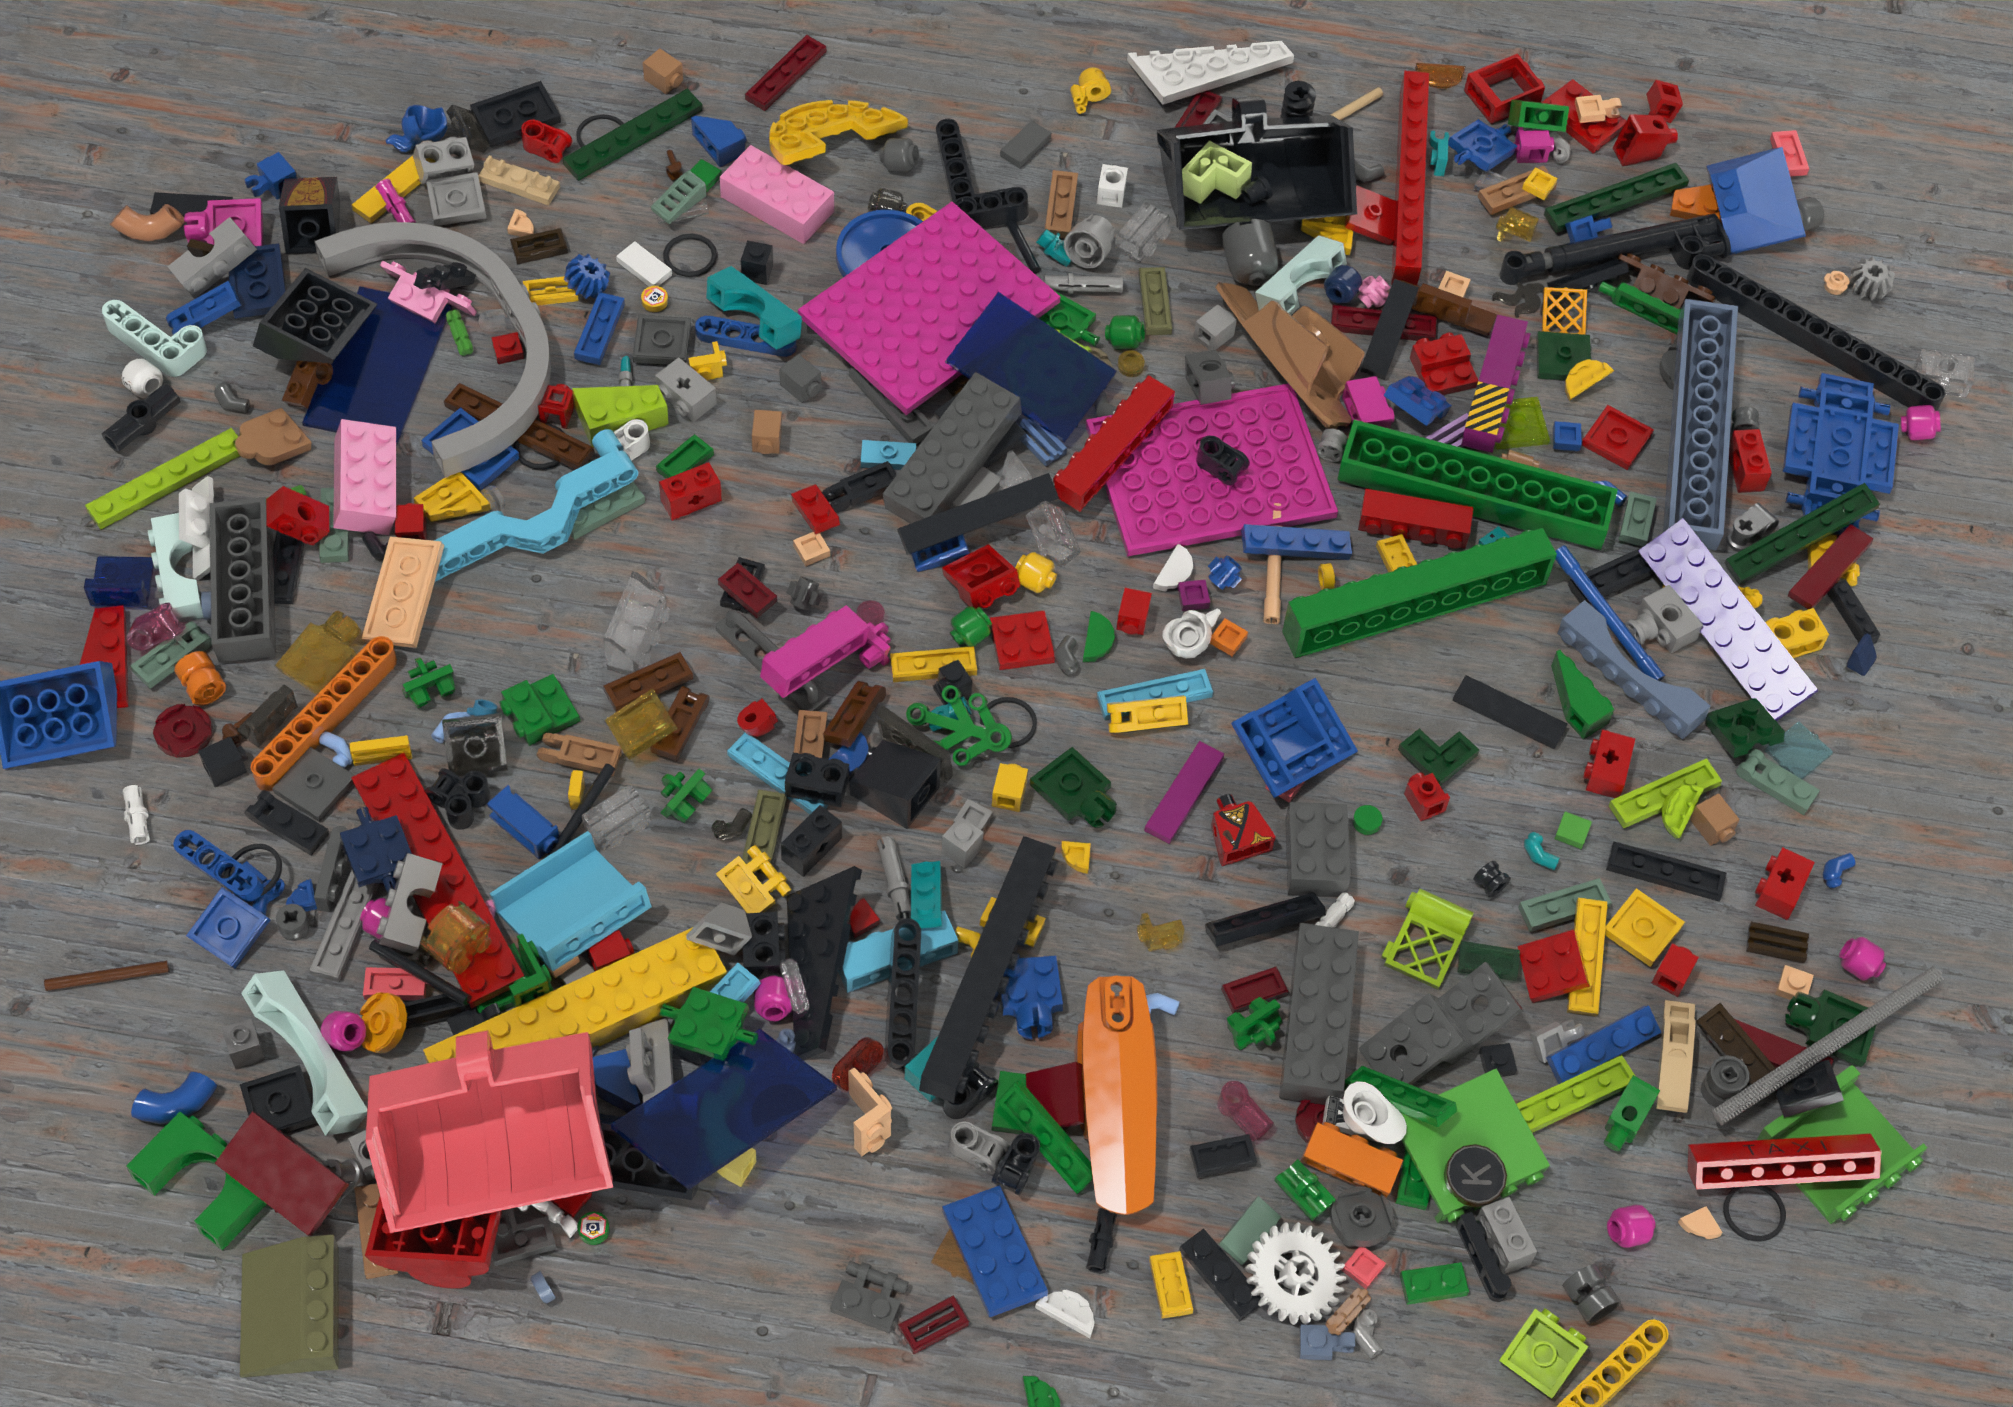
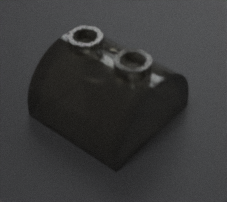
M501 713L442 720L448 770L454 772L457 776H464L471 771L482 773L508 771L506 741Z

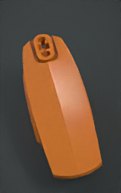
M1099 976L1088 985L1084 1019L1078 1025L1075 1043V1062L1082 1064L1084 1124L1079 1125L1083 1130L1084 1139H1088L1096 1204L1112 1213L1129 1215L1149 1207L1154 1202L1157 1116L1155 1036L1144 985L1132 976ZM1112 985L1121 987L1122 991L1119 992V996H1115V993L1111 990ZM1118 1014L1122 1016L1123 1021L1115 1022L1112 1016Z

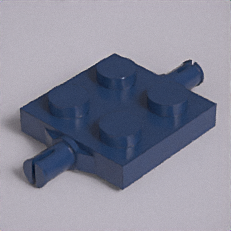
M363 807V812L359 808L356 814L361 825L340 832L341 842L358 887L372 883H384L388 894L389 889H395L396 878H393V873L397 861L403 862L407 853L412 854L397 815L379 821H372L368 807Z

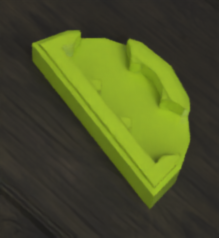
M1697 785L1679 786L1670 791L1664 799L1662 821L1666 830L1674 838L1681 837L1704 790L1703 787Z

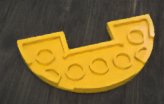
M832 100L810 102L787 110L780 115V120L777 123H772L769 133V146L779 163L790 165L793 162L813 158L815 155L825 153L826 143L820 140L821 138L838 135L841 132L852 129L864 139L872 140L878 136L895 133L898 130L907 128L908 118L886 107H882L881 111L869 108V103L848 100V105L833 104Z

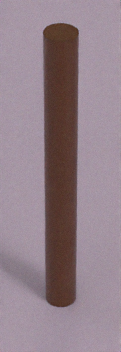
M166 960L44 979V986L46 991L167 973L169 972V963Z

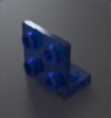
M97 557L94 579L85 578L84 590L90 606L113 607L124 605V607H148L154 569L152 557Z

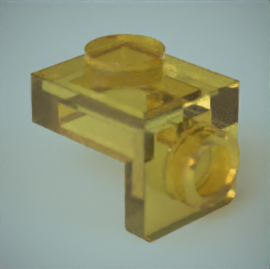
M1510 207L1506 216L1501 215L1497 222L1496 229L1499 230L1497 240L1502 242L1508 232L1531 242L1535 235L1539 218Z
M1148 913L1141 914L1140 924L1137 925V934L1139 940L1146 943L1149 952L1161 948L1172 949L1178 946L1179 943H1182L1185 929L1181 919L1153 927Z

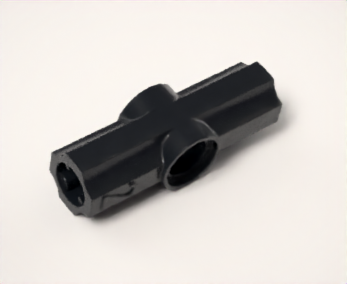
M168 384L161 385L144 400L131 402L127 406V414L102 433L103 439L115 452L121 451L139 435L144 436L152 433L156 428V422L181 402L180 397Z

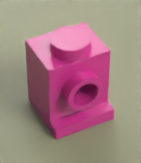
M1518 127L1514 144L1518 146L1515 151L1517 163H1547L1550 152L1554 150V138L1550 137L1549 130L1524 131L1523 127Z

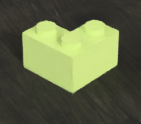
M1209 141L1182 169L1183 195L1201 204L1214 189H1217L1237 199L1241 195V189L1251 183L1252 162Z

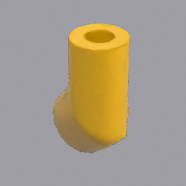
M957 926L955 934L958 942L971 946L973 949L971 953L972 958L981 934Z

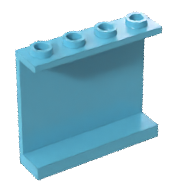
M589 831L489 893L496 913L517 935L523 934L527 942L533 941L539 958L552 971H555L652 907L646 887L640 882L634 885L629 883L596 850Z

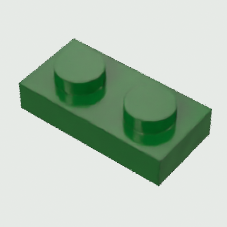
M1462 1262L1401 1271L1399 1275L1406 1305L1464 1297L1469 1293Z

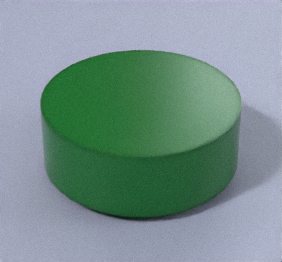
M1360 806L1354 813L1353 826L1361 834H1375L1381 827L1382 814L1374 806Z

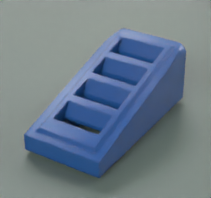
M961 535L911 555L916 570L919 572L946 566L970 554V550L965 536ZM947 547L948 551L943 552L942 548ZM931 550H936L938 555L933 557ZM925 552L928 559L923 561L920 553Z

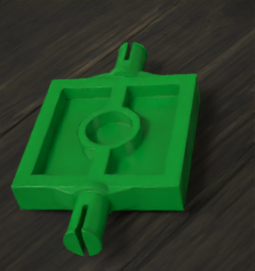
M1058 292L1056 293L1060 296V303L1023 329L1033 336L1054 332L1055 329H1058L1060 333L1076 342L1084 340L1094 347L1100 340L1099 336L1088 331L1089 327L1096 320V313ZM1058 344V348L1062 349L1065 352L1069 351L1067 348Z
M696 987L692 988L685 1004L680 1009L663 1004V1008L660 1010V1016L675 1020V1024L667 1038L670 1044L725 1061L730 1048L738 1040L755 1045V1041L758 1039V1033L743 1029V1022L749 1012V1007L746 1003Z

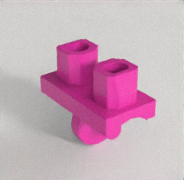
M869 622L868 625L870 627L867 641L862 646L864 650L859 654L860 661L868 669L878 663L885 666L890 662L888 657L890 646L888 644L891 641L886 635L889 627L882 622L875 626Z

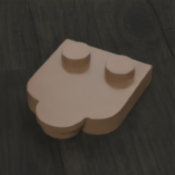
M282 408L244 422L240 426L239 437L235 441V448L241 457L246 459L255 458L258 462L265 465H274L311 450L312 445L308 437Z

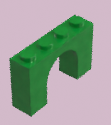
M179 1112L126 1167L131 1177L155 1196L184 1167L198 1162L215 1164L227 1147V1143L219 1135L214 1133L210 1136L205 1132V1126L196 1117L191 1116L188 1118L182 1112ZM226 1173L222 1191L194 1222L199 1232L223 1251L267 1204Z

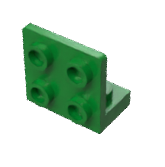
M523 934L518 935L517 940L521 959L529 976L521 977L509 986L513 1008L553 991L550 983L552 979L545 964L540 966L537 959L539 954L533 941L527 942Z

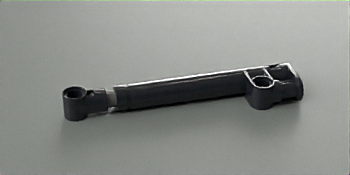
M1713 213L1548 247L1544 253L1535 251L1523 254L1519 251H1510L1504 256L1499 276L1502 282L1508 285H1516L1521 282L1522 278L1543 274L1546 269L1550 273L1616 260L1620 254L1627 256L1628 253L1640 255L1664 249L1670 250L1679 267L1689 270L1694 257L1700 254H1706L1710 257L1720 255L1723 259L1728 258L1731 253V245L1719 218Z

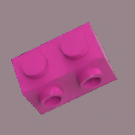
M1377 376L1346 381L1342 399L1348 414L1352 418V424L1354 420L1390 429L1395 419L1392 407H1388L1386 397L1383 396L1386 392L1385 388L1380 386Z

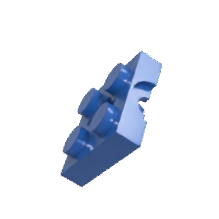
M1408 376L1390 384L1383 395L1426 426L1431 424L1436 417L1440 419L1445 417L1452 406L1446 402V398L1436 391L1432 392L1424 386L1425 383L1421 379L1414 376Z

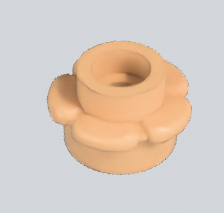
M1832 271L1831 274L1827 273L1824 277V287L1827 292L1833 295L1842 294L1847 290V285L1850 283L1849 278L1840 271Z

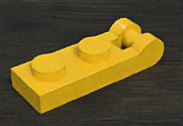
M1184 695L1107 703V713H1110L1111 723H1108L1110 733L1188 724L1186 696ZM1129 711L1130 721L1122 722L1121 712Z

